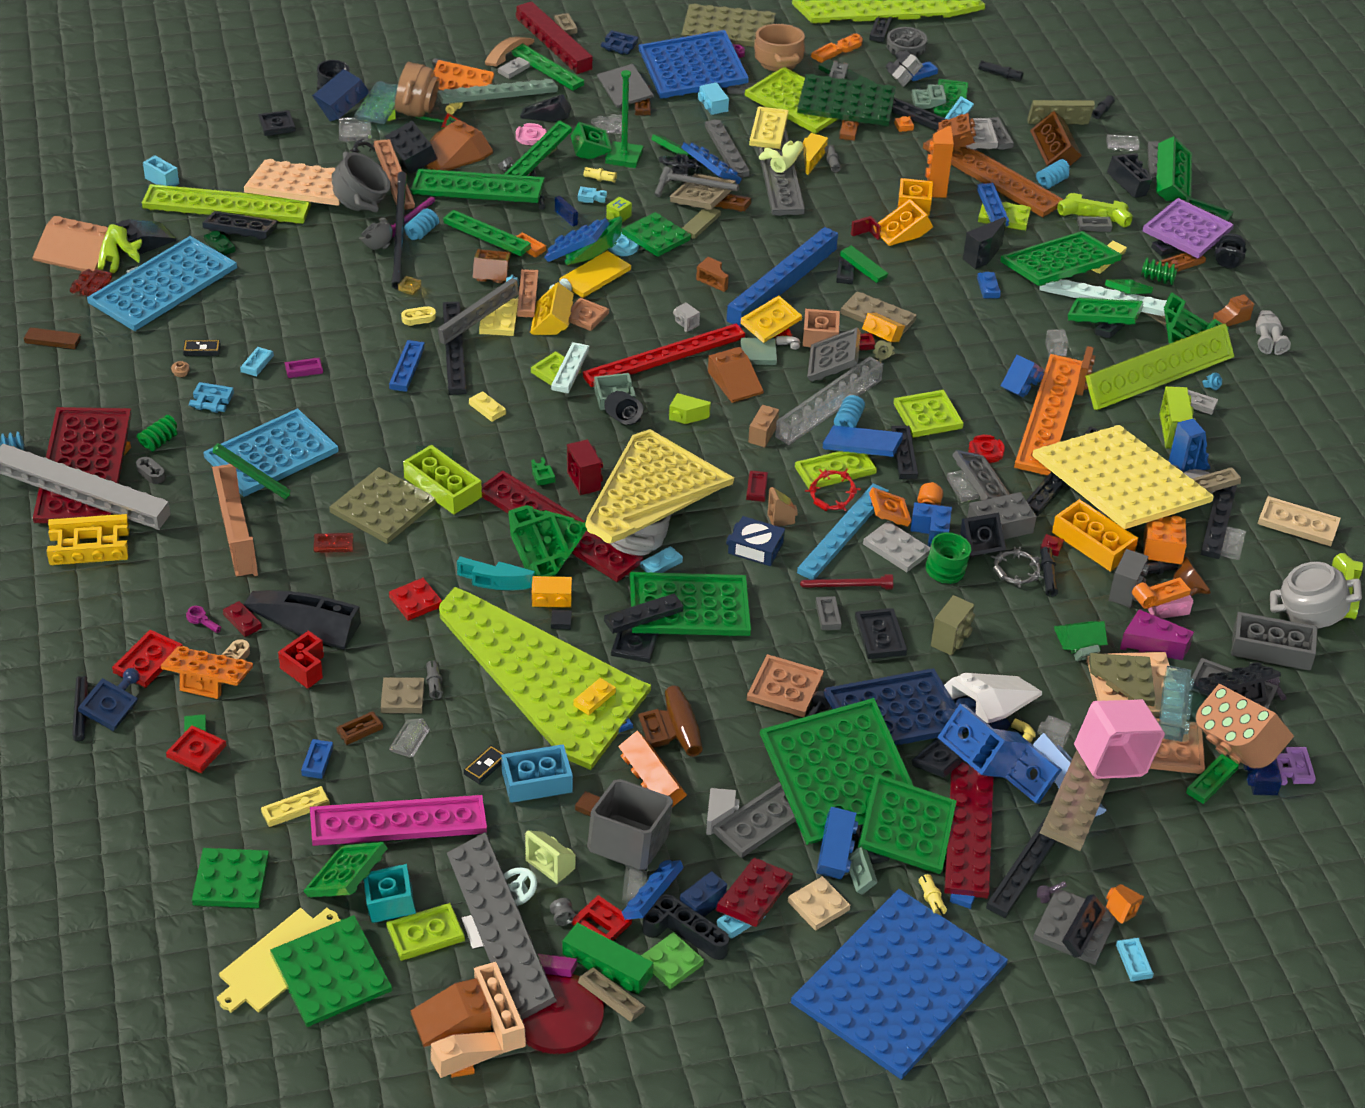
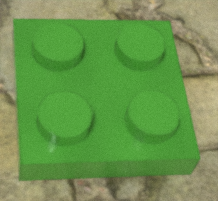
M674 932L641 955L654 962L653 974L670 990L704 965V959Z

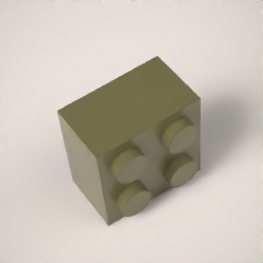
M953 595L935 618L931 646L951 656L956 649L959 650L964 639L969 638L973 630L971 623L975 617V613H973L974 604Z

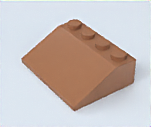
M53 216L43 231L33 255V260L95 274L98 270L101 245L108 227Z

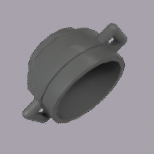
M343 152V160H341L332 173V186L335 196L342 204L352 210L377 212V204L380 203L390 189V180L382 167L373 159L360 153Z

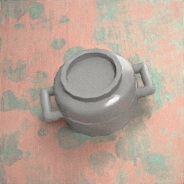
M671 515L624 539L613 542L611 545L627 554L647 555L663 544Z
M1304 563L1289 573L1282 583L1281 590L1270 592V610L1273 613L1286 611L1288 620L1291 622L1317 626V628L1330 626L1344 618L1349 612L1351 602H1357L1362 599L1361 581L1359 579L1346 580L1341 571L1327 563ZM1350 587H1353L1354 594L1350 595ZM1279 597H1281L1283 604L1278 605Z

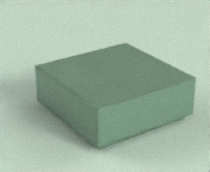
M1099 645L1079 649L1074 654L1075 660L1077 662L1087 660V656L1090 653H1100Z

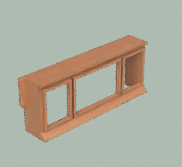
M231 464L212 467L236 577L249 574L258 576L253 537H249L240 500L236 468Z

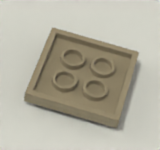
M694 174L693 176H691L702 179L736 184L735 180L723 179L707 175ZM685 182L670 196V201L680 205L684 204L712 210L732 190Z

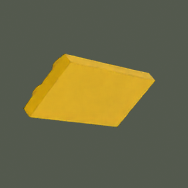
M607 250L559 278V283L563 278L567 279L572 286L571 291L584 298L630 271L631 265Z

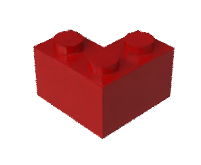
M309 630L278 651L280 669L307 689L323 678L320 661L324 657L323 642Z

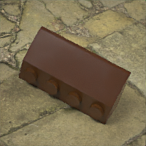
M1055 111L1030 130L1047 166L1061 159L1067 161L1070 166L1082 156L1066 122Z

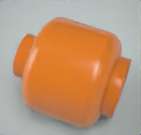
M934 482L923 484L919 490L918 503L940 506L943 498V489Z

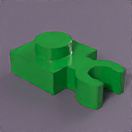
M543 457L541 458V463H536L534 459L531 460L532 475L537 486L555 482L553 470L550 465L546 466Z

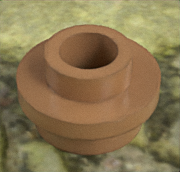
M178 361L171 367L176 377L186 376L190 369L189 364L183 361Z

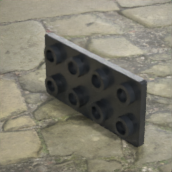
M1256 662L1249 664V667L1234 668L1228 673H1216L1211 678H1199L1197 682L1191 683V688L1210 695L1218 684H1221L1251 701L1259 703L1267 700L1265 681L1280 677L1281 672Z

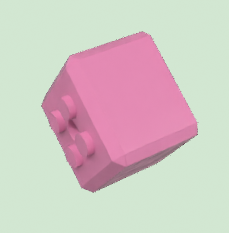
M1143 699L1093 701L1074 745L1095 779L1141 777L1148 772L1165 733Z

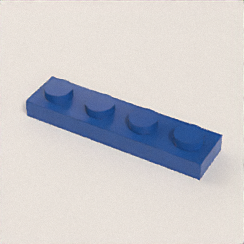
M978 184L977 191L990 222L1005 217L1007 218L1005 226H1009L1008 216L994 184Z
M407 340L390 380L389 389L407 392L424 351V342Z
M666 860L659 865L655 873L649 877V880L638 890L636 896L628 902V905L622 911L625 920L643 918L684 868L681 860Z

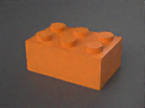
M1166 516L1147 522L1144 530V555L1149 556V560L1182 565L1186 549V519L1180 516Z

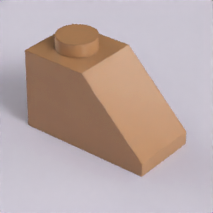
M771 487L769 489L767 513L771 524L778 527L795 524V516L798 514L796 505H793L788 496Z

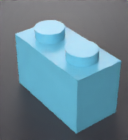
M717 83L700 86L698 99L711 115L728 112L729 98Z
M153 156L143 162L145 179L156 185L177 186L179 184L177 167L157 156Z

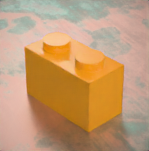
M868 313L862 329L887 341L899 342L905 325L878 313Z
M533 576L532 607H571L572 577Z

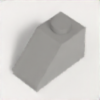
M710 789L706 835L713 834L714 825L739 809L740 799H735L736 790Z

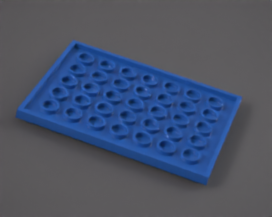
M898 889L791 997V1003L902 1080L1007 965L1008 959L944 917L933 913V910L901 889Z

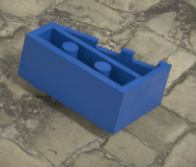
M1194 419L1177 423L1169 462L1172 465L1178 466L1183 473L1193 469H1210L1207 460L1209 455L1206 452V434Z

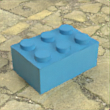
M564 744L501 755L502 774L510 803L573 792V775Z

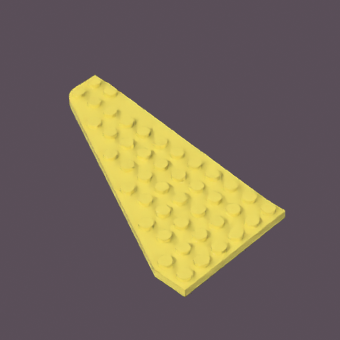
M651 429L634 434L587 516L585 524L587 531L599 536L604 542L611 544L721 488L732 485L734 477Z

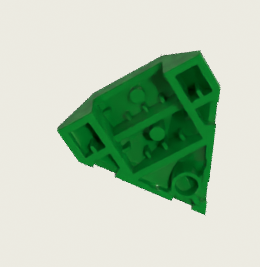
M619 216L609 220L610 224L596 242L566 254L565 264L570 265L594 259L608 248L617 244L616 241L621 236L622 217Z
M1170 293L1164 305L1169 344L1216 327L1222 323L1216 319L1208 323L1183 308L1186 301L1174 293Z
M525 505L508 511L511 538L524 568L535 571V576H555L587 531L586 521L580 522L565 515L546 510L540 511L533 509L532 506Z

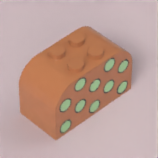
M1218 684L1199 707L1196 714L1198 726L1207 735L1206 739L1216 746L1215 749L1220 754L1229 755L1237 764L1242 762L1251 768H1262L1272 763L1294 737L1276 713L1221 684Z

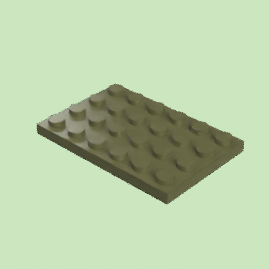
M689 4L681 37L725 30L732 44L754 47L756 31L765 25L774 24L775 13Z

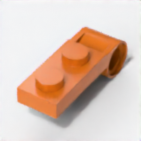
M1179 577L1149 587L1146 583H1140L1133 588L1132 595L1144 609H1148L1189 596L1191 589Z

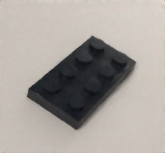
M214 211L202 222L203 229H208L211 232L222 231L226 234H240L243 237L254 236L257 239L267 238L277 228V220Z

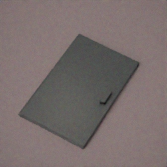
M634 64L597 74V78L616 108L622 107L623 77L621 72L624 70L631 72V77L629 78V104L654 97Z

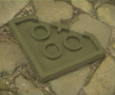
M1090 653L1089 664L1092 675L1095 677L1100 676L1106 681L1107 686L1117 693H1123L1128 697V700L1143 699L1147 706L1155 705L1156 700L1150 657Z

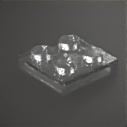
M371 117L340 118L339 141H355L354 138L356 140L364 138L363 141L371 140Z

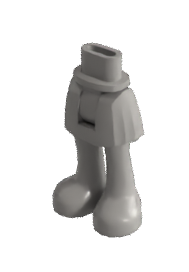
M1263 310L1259 313L1256 323V333L1261 335L1258 339V348L1264 354H1270L1274 347V353L1279 355L1289 350L1291 342L1287 336H1281L1283 331L1282 324L1272 311Z

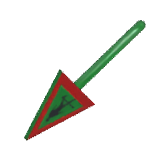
M447 113L444 120L430 117L417 118L443 123L441 129L459 120Z

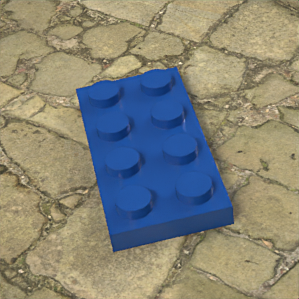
M692 142L691 144L683 143L681 147L683 150L717 176L735 180L738 184L741 182L742 178L737 175L738 172L728 168L727 163L718 161L719 157L712 153L709 154L707 148L703 146L699 148L698 145Z
M606 218L601 221L596 220L589 226H582L578 231L572 230L566 236H559L555 239V244L548 248L545 259L550 262L596 242L610 223Z

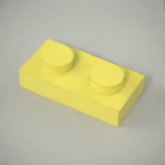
M483 391L469 398V405L492 422L506 414V409Z

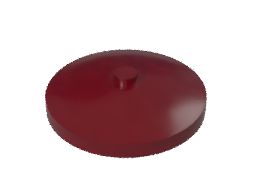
M546 974L557 1002L521 1020L525 1028V1043L533 1049L550 1054H564L579 1050L589 1044L602 1027L604 1018L603 1001L578 983L580 978L578 975L572 974L571 977Z

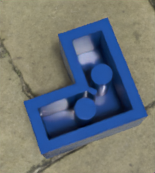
M1016 355L1001 387L1024 398L1030 391V384L1037 385L1042 380L1044 370L1036 363Z
M914 502L910 531L929 534L928 546L931 547L935 536L945 532L949 533L952 507Z

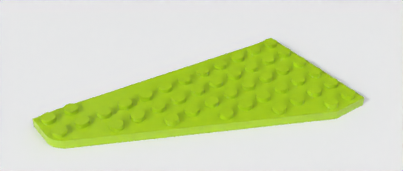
M454 587L440 603L439 614L441 620L550 745L564 744L568 761L592 770L619 734V730L626 723V719L631 718L651 691V684L610 666L469 592ZM599 678L615 686L616 693L590 715L573 706V700Z

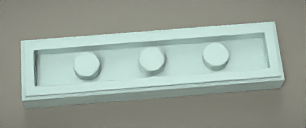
M572 342L551 385V390L569 393L589 352L588 345Z

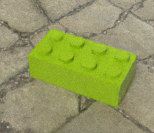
M433 445L403 461L404 478L434 497L437 503L453 515L482 498L481 480Z

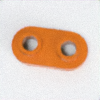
M852 34L839 40L837 45L842 48V52H850L862 46L863 38L859 34Z

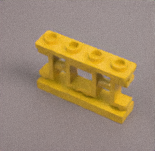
M127 514L48 520L50 541H58L56 546H47L49 565L128 559L127 540L119 541V536H129ZM97 538V543L79 544L80 539Z

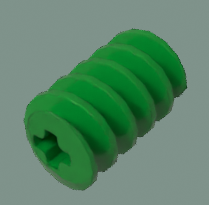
M1147 257L1144 261L1141 275L1144 273L1145 279L1150 275L1151 280H1154L1157 276L1158 282L1162 278L1164 283L1170 280V285H1173L1178 268L1175 269V264H1172L1169 268L1168 262L1164 266H1162V261L1155 264V259L1149 263V258Z
M165 415L158 422H154L147 429L138 433L137 439L143 447L153 452L156 448L161 447V444L171 440L172 436H177V423L172 416Z

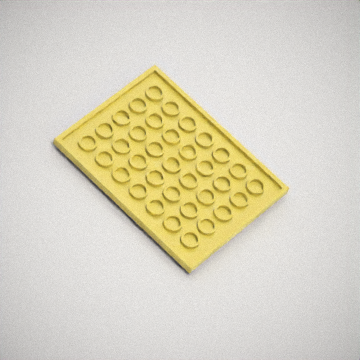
M1120 425L1033 450L1032 456L1123 529L1213 501L1214 495Z

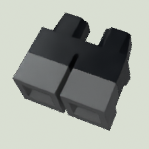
M906 50L904 52L899 51L896 54L897 60L886 65L889 74L903 87L910 81L912 75L914 76L923 66L915 56Z

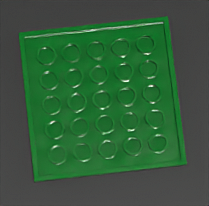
M875 698L760 730L761 738L806 845L822 841L827 814L831 807L855 812V821H858V825L863 824L873 779L876 774L913 786Z

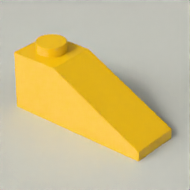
M810 133L804 139L806 174H810L826 153L827 137Z

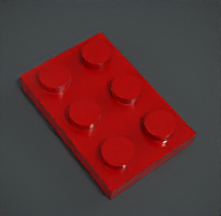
M149 630L112 667L113 673L123 677L126 669L135 668L140 674L136 684L146 688L164 670L161 669V664L178 646L181 647L183 644Z

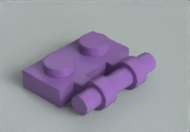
M1286 747L1284 753H1280L1271 763L1275 766L1274 774L1276 779L1279 780L1280 785H1286L1288 783L1287 778H1292L1293 784H1314L1316 777L1306 747ZM1283 763H1287L1288 767H1283Z

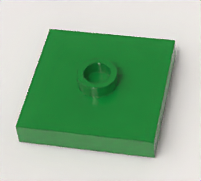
M1131 279L1106 280L1105 282L1106 287L1128 294H1151L1153 291V287Z

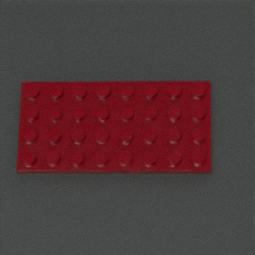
M57 407L46 458L119 484L132 415L131 408ZM39 487L33 522L48 523L49 519L113 515V513Z

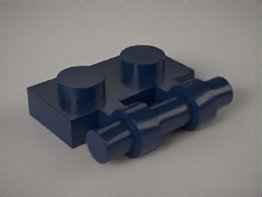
M611 30L605 37V42L601 43V48L629 55L630 49H633L638 43V37Z

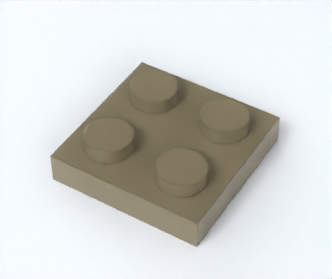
M383 677L381 713H422L424 678Z

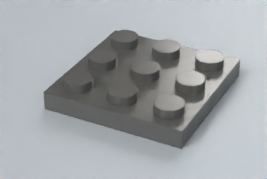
M858 327L811 344L807 376L810 382L858 365L861 334Z
M1056 888L1034 933L1033 940L1072 956L1062 940L1085 899ZM1104 907L1106 912L1082 956L1076 957L1093 965H1096L1117 920L1106 907Z

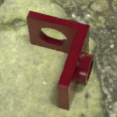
M872 216L852 221V236L870 232L877 240L880 239L881 226Z

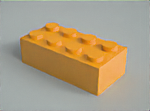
M1080 499L1055 516L1052 533L1064 539L1065 542L1110 572L1118 567L1126 549L1135 552L1138 537L1123 529Z

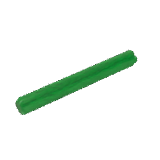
M217 443L213 447L212 452L281 498L286 499L290 496V489L223 445Z

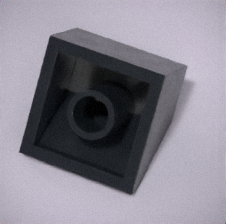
M999 512L962 519L960 535L967 539L971 545L970 557L1006 550Z

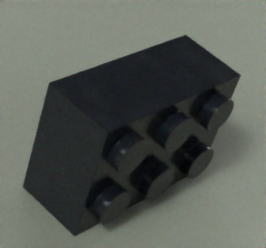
M413 121L385 135L386 140L390 139L397 159L409 174L437 160L431 143Z

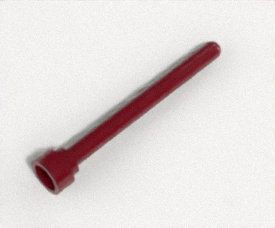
M884 574L880 578L802 580L800 586L803 588L881 586L885 590H893V574Z

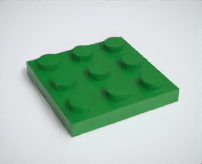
M656 212L622 228L621 233L657 257L691 240V234Z
M383 842L341 845L304 889V893L307 897L353 894L360 882L370 874L372 867L382 859V855L388 848Z
M203 848L192 896L193 906L260 908L269 861V850Z

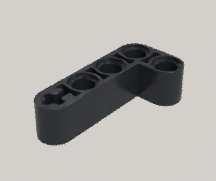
M662 895L643 917L642 931L647 937H658L669 928L715 960L724 959L728 955L729 935L674 896Z

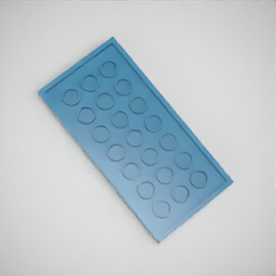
M189 236L88 296L87 300L92 306L136 331L235 270L237 262Z

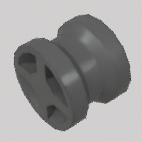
M568 898L557 899L550 905V911L554 915V921L558 926L572 923L576 916L575 911L571 909L572 903Z

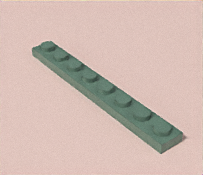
M552 79L531 80L528 82L518 81L516 83H502L499 85L489 84L487 86L444 89L437 91V97L442 104L554 93L557 92L558 87Z

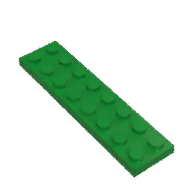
M418 169L411 193L414 195L538 203L545 181L544 177Z

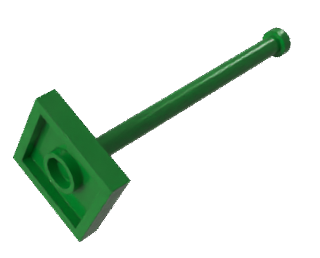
M624 70L621 72L623 77L621 142H612V150L607 153L605 164L636 168L643 153V146L628 143L629 78L631 77V72Z

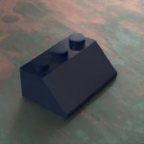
M343 69L312 96L329 121L340 119L370 92L360 78Z

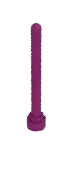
M428 198L404 216V225L423 209L433 204L435 198ZM396 223L394 225H391L393 229L392 238L395 236Z

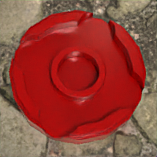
M979 435L969 442V453L983 455L988 463H994L1001 460L1004 456L1005 445L1000 439H994L995 437L992 435Z

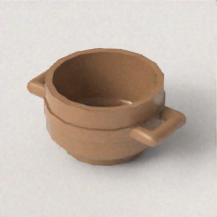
M770 24L759 28L756 31L754 40L755 58L764 68L771 71H778L783 67L792 70L804 58V32L797 27L786 24Z
M408 62L405 65L396 92L395 111L417 118L423 117L425 113L430 114L432 112L440 84V79L435 77V72L432 68Z

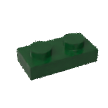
M212 231L204 235V241L212 249L224 256L235 252V246L220 231Z

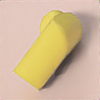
M1014 719L1011 728L1024 733L1022 737L1031 743L1036 736L1033 728L1023 721Z

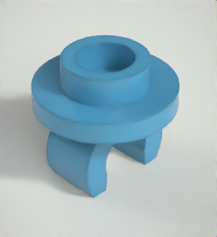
M1212 373L1207 376V380L1202 381L1205 388L1210 387L1212 390H1218L1222 385V378L1218 373Z

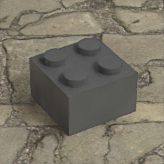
M1126 549L1114 573L1109 601L1131 608L1134 601L1137 602L1136 598L1132 595V590L1136 585L1146 583L1144 575H1147L1150 567L1147 564L1149 556Z

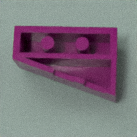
M1139 609L1123 634L1120 650L1131 648L1139 650V653H1145V651L1166 652L1167 658L1183 660L1190 649L1194 632Z

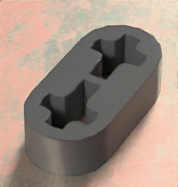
M142 457L137 460L138 473L150 483L159 484L165 480L164 469L152 458Z

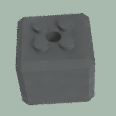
M613 780L591 810L587 844L589 851L638 870L646 869L668 838L673 800L670 796L625 780Z

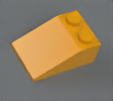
M911 199L878 222L881 226L880 238L888 246L919 238L933 228L928 215Z

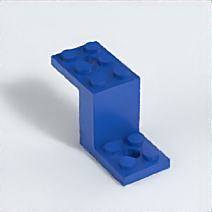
M959 704L937 737L981 775L1006 778L1035 803H1040L1062 771L1059 766L1019 733L993 729L964 704ZM964 728L969 730V735L966 739L962 737ZM1033 768L1037 770V777L1035 779L1030 777V771Z

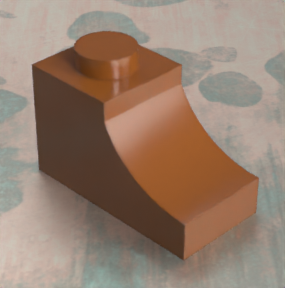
M707 257L697 266L696 280L723 292L728 289L729 275L722 271V262Z
M1244 294L1230 298L1229 303L1222 310L1214 313L1213 319L1226 324L1227 327L1251 319L1254 303Z

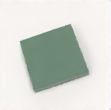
M741 338V348L748 356L752 365L777 364L775 338H771L765 343L758 338Z

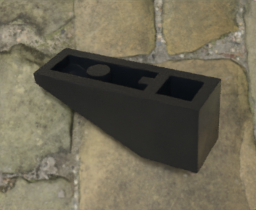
M561 94L524 107L520 117L521 119L551 122L564 121L569 117L571 107L564 95Z

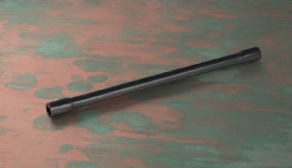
M405 172L397 174L398 189L392 287L395 289H399L402 286V253L407 174Z

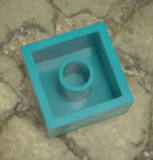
M407 864L371 871L364 879L366 902L372 923L416 914L412 883Z

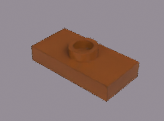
M843 120L839 138L854 141L859 122Z

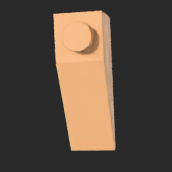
M495 1032L452 1035L431 1043V1061L440 1078L503 1053Z

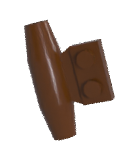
M670 686L665 690L667 711L655 709L638 714L645 738L653 748L667 745L674 738H677L688 756H697L703 749L700 729L691 704L679 686Z

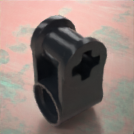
M684 154L675 156L674 162L680 164L681 159H683L682 162L688 164V156ZM680 166L672 167L674 174L688 176V168L685 167L684 172H682L683 169Z

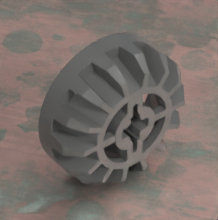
M899 27L888 33L887 48L892 55L906 50L913 56L919 57L926 51L927 36L921 30L911 27Z

